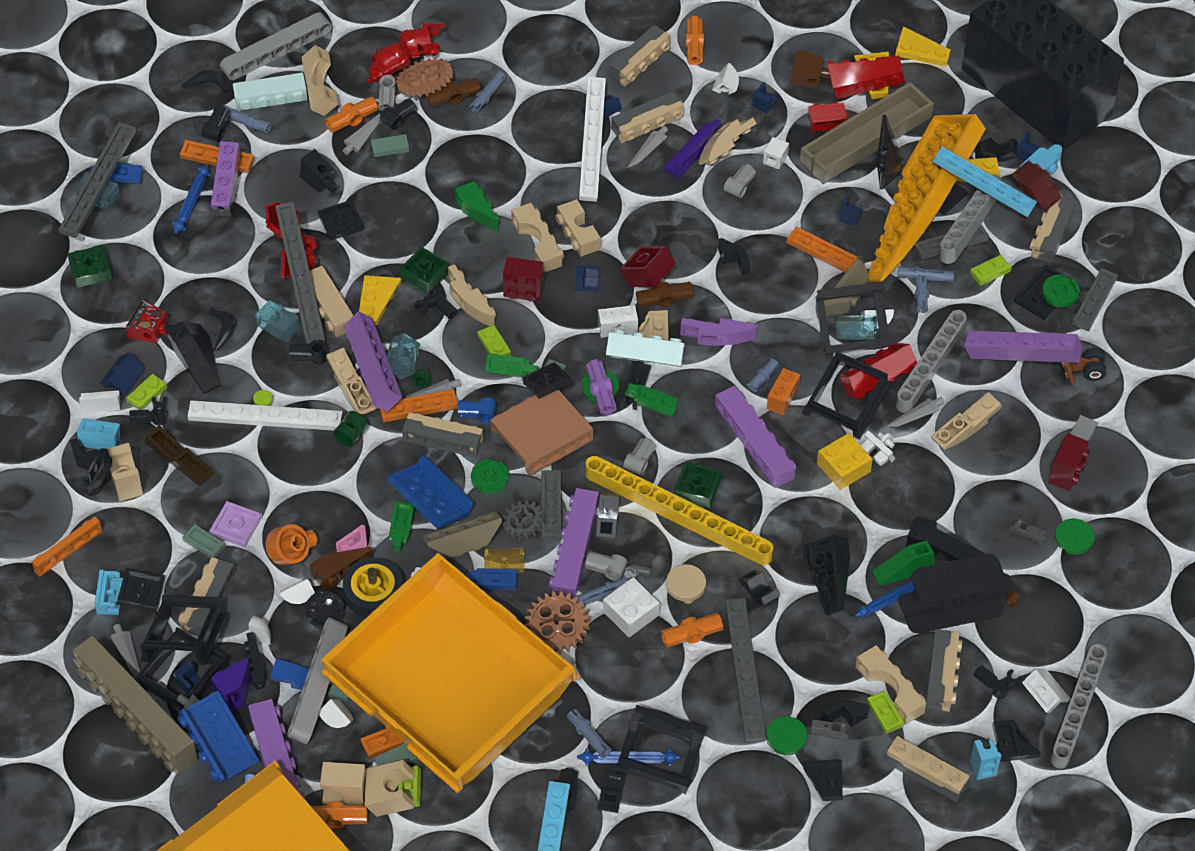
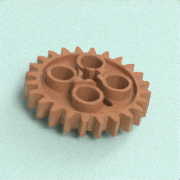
M437 57L433 60L428 58L426 61L421 59V62L415 61L414 65L409 64V68H404V72H399V76L396 77V83L402 95L406 94L407 97L412 95L413 98L416 95L421 97L423 94L428 96L430 92L434 94L435 90H441V86L446 87V83L451 82L453 70L447 60L443 61L442 58L437 60Z
M553 591L551 597L545 593L544 600L537 597L539 603H531L533 609H527L530 616H525V620L528 623L524 625L554 651L558 650L560 655H562L563 649H566L569 653L570 646L577 649L576 642L583 643L581 636L587 637L585 630L590 629L587 623L590 621V618L586 616L588 610L583 609L584 603H578V597L572 599L571 593L565 597L563 591L560 592L559 596H556L555 591ZM566 609L571 610L567 615L561 614ZM545 612L551 613L549 617H542V614ZM567 628L573 629L571 633H564V630ZM548 630L553 631L550 636L543 635Z

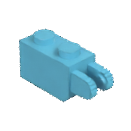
M1056 144L1048 150L1046 148H1039L1020 165L1017 178L1033 189L1040 184L1042 185L1050 174L1053 175L1057 171V163L1061 158L1062 146Z

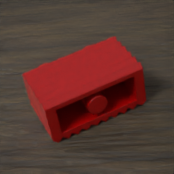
M832 102L825 105L814 104L808 106V120L811 132L832 130L847 121L844 103Z

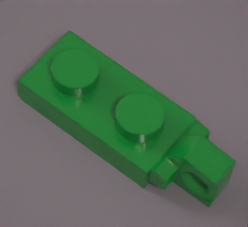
M487 353L485 373L522 378L537 371L539 367L537 365H530V361L525 360V358Z
M629 383L625 391V395L634 398L637 405L672 417L675 413L678 401L676 397L644 385Z
M395 501L389 531V541H394L392 552L400 553L402 543H407V539H409L414 506L411 503Z

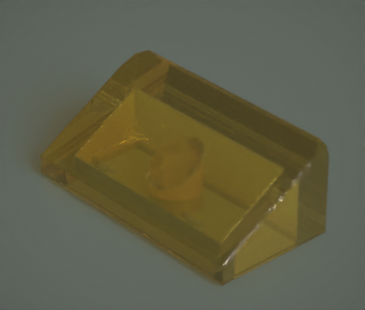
M523 548L484 550L485 568L515 569L516 573H524Z

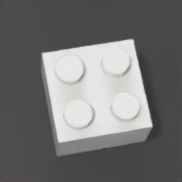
M634 577L603 599V612L629 638L659 616L660 603Z

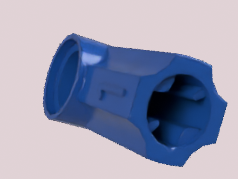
M483 398L480 401H458V417L478 418L483 423H491L490 420L495 417L496 401L494 399Z

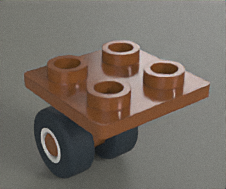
M1100 348L1085 350L1082 358L1080 357L1079 363L1062 362V366L1065 368L1066 379L1070 378L1072 385L1076 384L1075 371L1083 370L1084 377L1091 381L1101 380L1107 374L1106 366L1103 364L1105 362V352Z

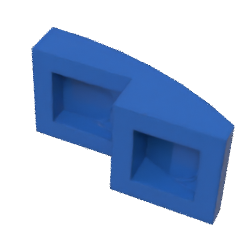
M276 659L270 677L271 680L289 683L291 688L302 690L309 669L288 661Z

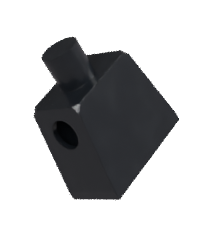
M313 149L301 158V179L317 192L327 189L332 193L337 189L338 184L333 180V168L316 149Z

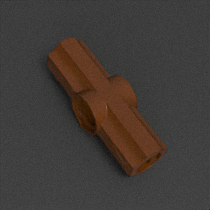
M477 78L460 83L451 81L446 83L447 86L441 88V90H435L434 94L430 92L426 98L429 107L447 102L458 104L464 97L477 94L479 91L481 92V88Z
M662 282L655 288L636 291L637 304L640 308L657 304L662 307H668L675 301L694 298L691 282L674 285Z

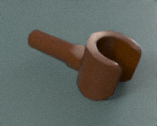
M1015 591L1006 593L1008 596L1006 603L1010 607H1015L1019 603V594Z

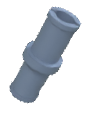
M918 276L915 279L916 291L914 293L917 301L916 311L920 313V308H922L921 313L928 312L929 298L927 277L924 276L922 281V276Z
M771 358L762 369H758L755 377L747 383L748 388L752 392H757L764 382L770 380V376L775 370L780 367L778 362Z

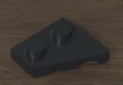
M1014 720L993 722L992 727L998 752L1001 753V762L1040 758V750L1034 748L1029 742V737L1020 730V727Z
M842 760L802 762L803 770L822 801L843 800Z

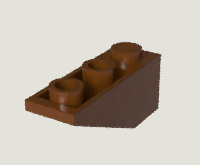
M371 547L325 554L310 564L311 575L324 591L330 587H335L343 580L345 573L354 563L362 559L373 558Z

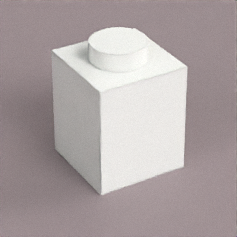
M772 137L764 151L763 164L780 169L788 156L789 143Z

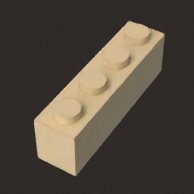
M320 266L310 270L320 318L325 319L328 331H332L335 337L345 334L344 325L353 317V314L324 267Z

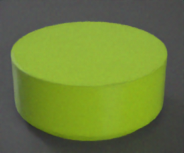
M259 390L253 396L254 405L271 406L273 403L272 394L267 390Z

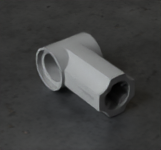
M384 75L379 80L378 109L381 111L387 107H394L396 93L395 78L391 75Z
M749 164L742 165L733 177L730 176L727 179L724 191L742 198L746 192L747 185L755 177L756 171Z
M647 437L641 438L633 453L627 455L623 468L642 476L647 468L648 460L656 448V444Z
M591 551L587 556L585 568L603 573L610 580L616 581L622 578L628 562L620 555L609 557Z

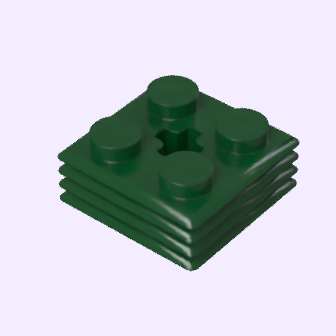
M103 245L76 250L67 254L77 288L112 279L111 269Z
M420 247L399 269L400 277L428 293L448 274L450 263L424 247Z
M685 461L675 485L674 494L693 504L710 508L721 482L722 472Z

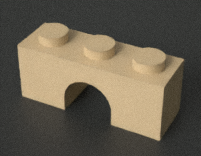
M576 199L557 206L556 221L559 225H562L566 238H570L573 250L577 251L580 257L600 250L601 238L594 226L579 227V225L585 224V212L578 200Z

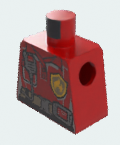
M142 300L127 323L126 331L130 339L156 343L162 334L166 335L165 329L172 325L168 324V317L165 311Z

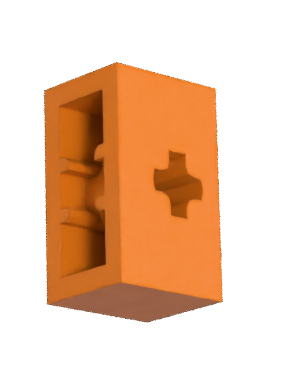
M785 368L782 369L768 394V410L783 416L785 415L799 389L800 374Z

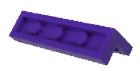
M716 119L711 125L705 123L665 165L664 171L680 179L701 156L704 147L713 134L721 128V121Z

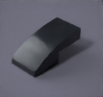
M605 771L598 810L612 813L619 812L626 779L625 774Z

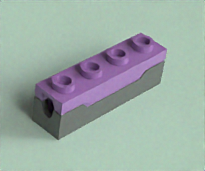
M220 141L211 200L213 216L232 217L241 156L239 143Z

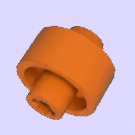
M295 524L279 526L268 534L266 551L269 558L276 564H296L305 559L309 548L316 546L317 537L313 530L304 531Z

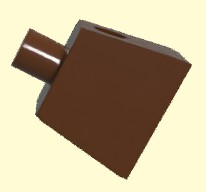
M798 49L791 75V86L818 87L821 78L831 79L829 69L824 67L825 58Z

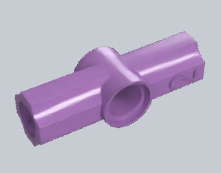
M597 359L591 360L586 364V370L590 379L592 396L596 398L600 413L610 415L616 411L610 378L606 376L602 361Z

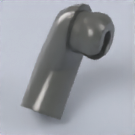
M633 564L624 570L623 577H626L628 581L638 576L650 577L652 568Z

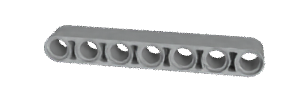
M321 12L315 13L224 58L220 63V68L230 80L238 79L328 34L332 29V24Z
M992 174V176L1001 180L1000 176ZM977 189L940 243V260L943 263L950 264L957 260L997 199Z
M961 310L952 311L898 391L896 400L898 411L906 413L914 407L964 332L967 319L965 312Z
M328 617L321 632L287 732V737L305 745L312 735L330 682L321 673L324 669L321 659L344 639L348 628L347 624Z
M1093 644L1089 648L1051 755V763L1056 768L1062 769L1067 767L1107 656V649L1101 644Z

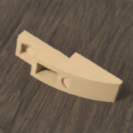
M754 118L740 123L736 119L727 122L719 128L704 147L699 164L707 163L711 165L718 161V156L723 157L729 154V149L735 146L733 142L739 139L738 135L750 132L751 127L756 124Z
M455 264L449 266L450 295L467 314L488 326L495 325L494 318L496 313L493 307H489L485 294H481L478 288L472 290L471 285L465 282L463 272L458 270Z
M342 348L327 354L326 359L334 372V378L353 410L361 415L376 410L371 403V397L361 377H358L345 349Z
M988 392L963 414L959 412L935 432L931 438L943 450L949 449L984 427L988 423V419L1002 408V404Z

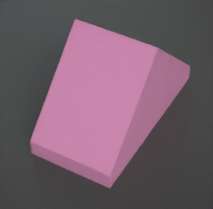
M359 526L336 542L337 552L367 547L365 526Z

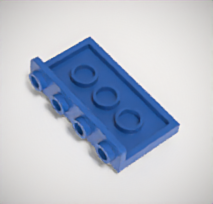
M425 455L419 458L417 464L389 475L388 482L437 529L464 519L471 512L473 501Z
M219 691L179 711L177 719L182 728L186 727L189 732L188 736L199 749L198 755L201 761L209 766V774L214 782L217 781L220 785L259 763L258 757Z

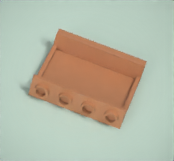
M559 390L540 399L535 395L528 397L525 401L512 406L509 410L496 415L490 420L491 432L497 431L525 463V471L529 476L593 441V428Z

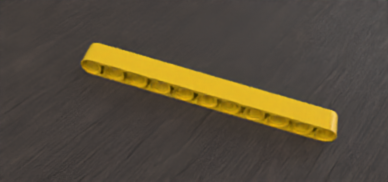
M591 456L586 460L585 473L590 481L760 565H767L772 561L773 544L770 541L600 457Z

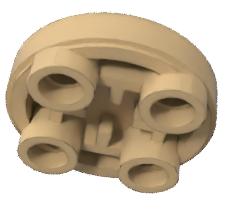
M689 564L674 567L667 575V592L675 599L686 604L693 603L705 591V575L696 566Z

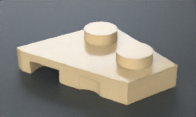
M668 310L649 311L645 321L639 327V333L644 334L645 338H651L653 335L663 337L662 340L669 341Z

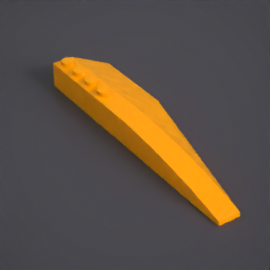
M976 114L937 115L931 120L903 168V178L899 180V190L894 195L895 203L890 207L884 225L885 233L880 237L881 245L880 248L876 249L875 255L877 257L876 260L872 261L868 273V282H882L912 249L939 211L958 176L937 165L933 160L943 146L968 161L986 130Z

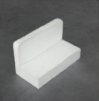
M119 390L81 393L79 402L82 413L120 410Z
M1035 669L1022 682L1046 713H1051L1060 702H1069L1071 700L1047 670Z

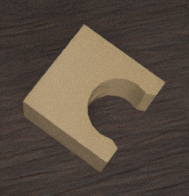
M129 443L108 448L109 455L113 461L112 467L109 470L119 502L143 495L137 468H135Z
M404 760L367 768L365 806L376 817L413 809L414 801L404 791H396V788L401 782L415 778V771Z
M323 762L320 789H324L323 805L333 801H339L345 805H364L365 765Z

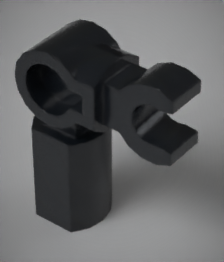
M437 288L431 289L423 300H417L414 303L415 309L423 307L420 309L421 315H425L428 309L434 306L448 319H452L458 313V310L446 298L442 297L441 290Z
M163 396L161 402H156V397H153L152 411L130 410V424H150V422H153L155 425L165 424L167 420L166 397Z
M983 665L979 666L973 674L986 687L993 689L992 693L998 699H1004L1013 686H1018L1022 679L1021 676L1013 679L1011 676L1014 670L1012 669L1007 672L1006 677L998 680V677Z

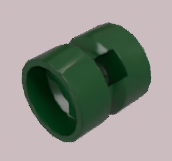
M349 411L342 422L335 428L333 435L342 445L353 447L369 424L360 413Z

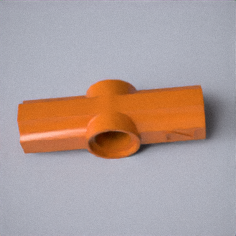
M691 16L687 19V60L691 65H698L703 62L704 33H702V19L698 16Z
M368 97L356 104H345L340 112L325 119L327 129L331 133L347 125L357 126L363 117L378 111L376 100L373 97Z
M718 613L699 619L696 617L686 618L680 625L661 630L663 643L667 648L684 642L690 644L697 643L706 635L722 631V619Z
M333 801L329 802L327 806H311L329 828L338 829L344 827L345 824H367L368 808L365 805H345L342 802Z

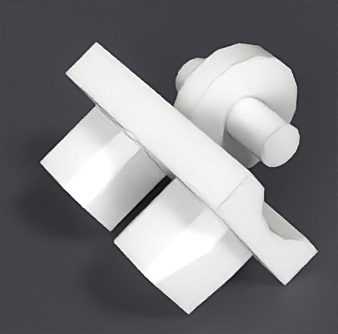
M869 431L864 434L866 439L862 442L861 446L868 454L875 448L878 450L873 459L880 466L888 460L892 463L896 459L893 456V452L886 447L889 446L892 449L895 446L892 442L893 435L891 433L884 435L880 432L877 437L881 440H878Z

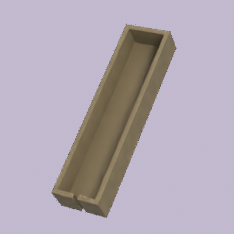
M909 82L802 147L800 163L810 172L813 170V175L824 184L878 151L882 115L887 116L894 137L897 139L932 118L934 103Z
M93 636L73 649L75 656L73 661L77 665L76 672L82 679L86 678L89 681L88 684L91 689L101 694L106 705L110 704L120 719L123 717L126 720L128 728L132 732L136 731L139 734L138 737L141 742L151 747L155 757L161 758L164 761L165 767L170 772L174 771L180 776L198 762L194 741Z

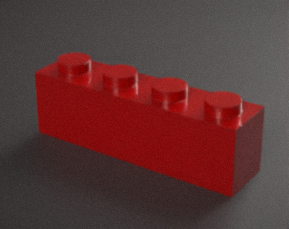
M900 56L876 57L875 60L871 61L867 58H862L859 62L842 60V63H834L833 61H827L836 99L906 83Z
M897 342L889 345L888 349L877 351V356L868 357L863 360V363L887 373L889 382L896 380L897 376L901 373L905 374L912 371V367L917 364L910 344ZM851 368L840 376L847 396L856 399L863 398L867 395V392L873 391L879 379L855 368Z

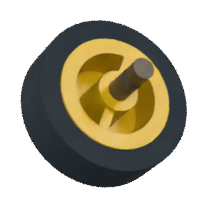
M366 558L354 563L347 570L343 578V592L346 604L354 613L368 617L403 585L401 572L393 563L382 558Z

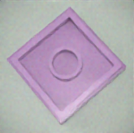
M226 501L209 533L219 539L245 548L261 521L262 514Z

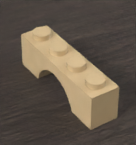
M315 45L302 56V63L311 110L325 116L338 105L336 91L324 85L325 74L331 65L329 52Z
M532 203L512 209L511 220L518 233L528 234L539 240L540 244L534 249V260L544 262V273L561 267L562 258H564L563 251L557 247L554 236L549 234L548 226L545 221L542 222L539 210L535 209Z
M877 645L857 657L856 668L867 681H882L889 684L895 690L897 698L894 701V706L904 721V725L925 713V698L914 690L912 683L902 676L900 669L890 662L887 654L880 650Z

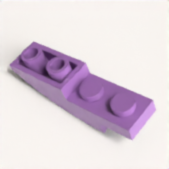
M682 318L680 335L698 338L697 344L733 345L756 339L757 324L720 318V323L716 324Z

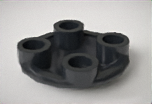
M327 590L316 591L307 600L305 606V615L309 623L319 629H323L328 617L341 622L345 612L343 600L334 592Z

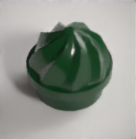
M421 368L413 373L412 379L417 387L424 388L430 384L431 375L427 369Z

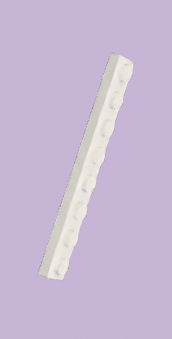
M588 77L579 191V200L597 202L606 78Z
M190 401L188 411L189 421L332 431L342 422L343 417L342 411L205 401Z

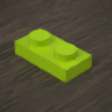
M999 255L971 268L970 274L981 286L1011 272L1012 267L1002 255Z
M495 325L477 332L478 338L488 353L511 356L510 349Z
M152 374L126 397L127 402L136 409L143 410L152 402L153 397L157 398L167 388V384Z
M886 691L867 698V704L885 734L904 727V721Z
M417 765L411 767L415 771V778L405 780L398 785V790L404 791L414 801V807L420 806L421 768Z

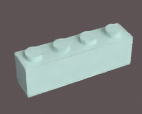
M303 73L232 83L238 111L307 100Z
M614 330V333L609 332L606 356L682 368L685 344L681 343L680 339L675 338L665 341L660 336L652 335L651 338H645L644 334L633 333L631 336L625 335V331Z

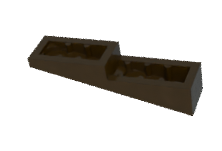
M160 425L145 436L146 445L199 487L214 475V472L187 447L184 449Z

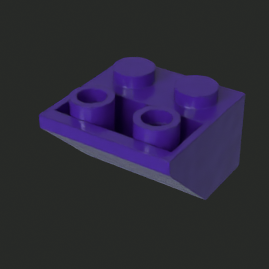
M247 658L236 661L231 667L224 671H219L211 677L213 692L219 691L231 713L245 706L252 682Z

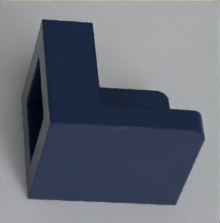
M763 82L753 94L752 106L768 113L778 98L766 92L767 83Z
M1029 132L1019 143L1016 157L1024 161L1041 148L1030 142L1031 133Z
M846 195L841 206L839 221L857 226L863 209L849 205L850 196Z
M577 265L575 291L597 292L599 267Z
M190 661L173 672L175 683L186 695L200 680L195 674L194 665Z

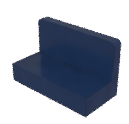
M131 353L120 355L100 383L105 388L114 386L122 395H126L145 367Z

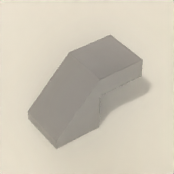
M1080 415L1070 434L1088 441L1092 440L1099 422Z

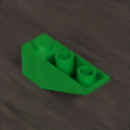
M475 181L455 188V200L462 212L497 232L498 223H500L497 213L492 211L490 201L484 198L482 188H478Z
M927 540L909 545L874 569L872 574L879 586L912 577L915 569L935 565L934 552Z

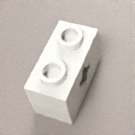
M635 305L598 309L600 337H609V332L614 333V330L625 331V335L638 333V317Z

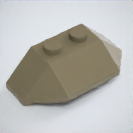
M861 255L857 257L834 288L868 284L869 275ZM861 296L824 300L826 316L849 313L853 307L855 308L858 305Z
M494 511L422 535V539L427 546L449 557H459L466 552L482 549L483 546L488 545L500 526L502 519Z

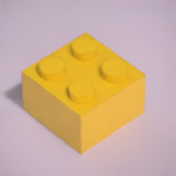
M848 433L818 451L817 465L842 490L870 473L873 459Z

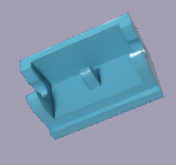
M83 418L77 430L80 447L100 450L101 448L108 449L117 446V441H120V424Z
M99 571L95 597L97 614L119 615L120 605H117V598L123 578H119V572Z
M989 739L990 749L983 748L980 740L974 741L970 763L977 780L997 776L1001 753H998L995 743L991 739Z

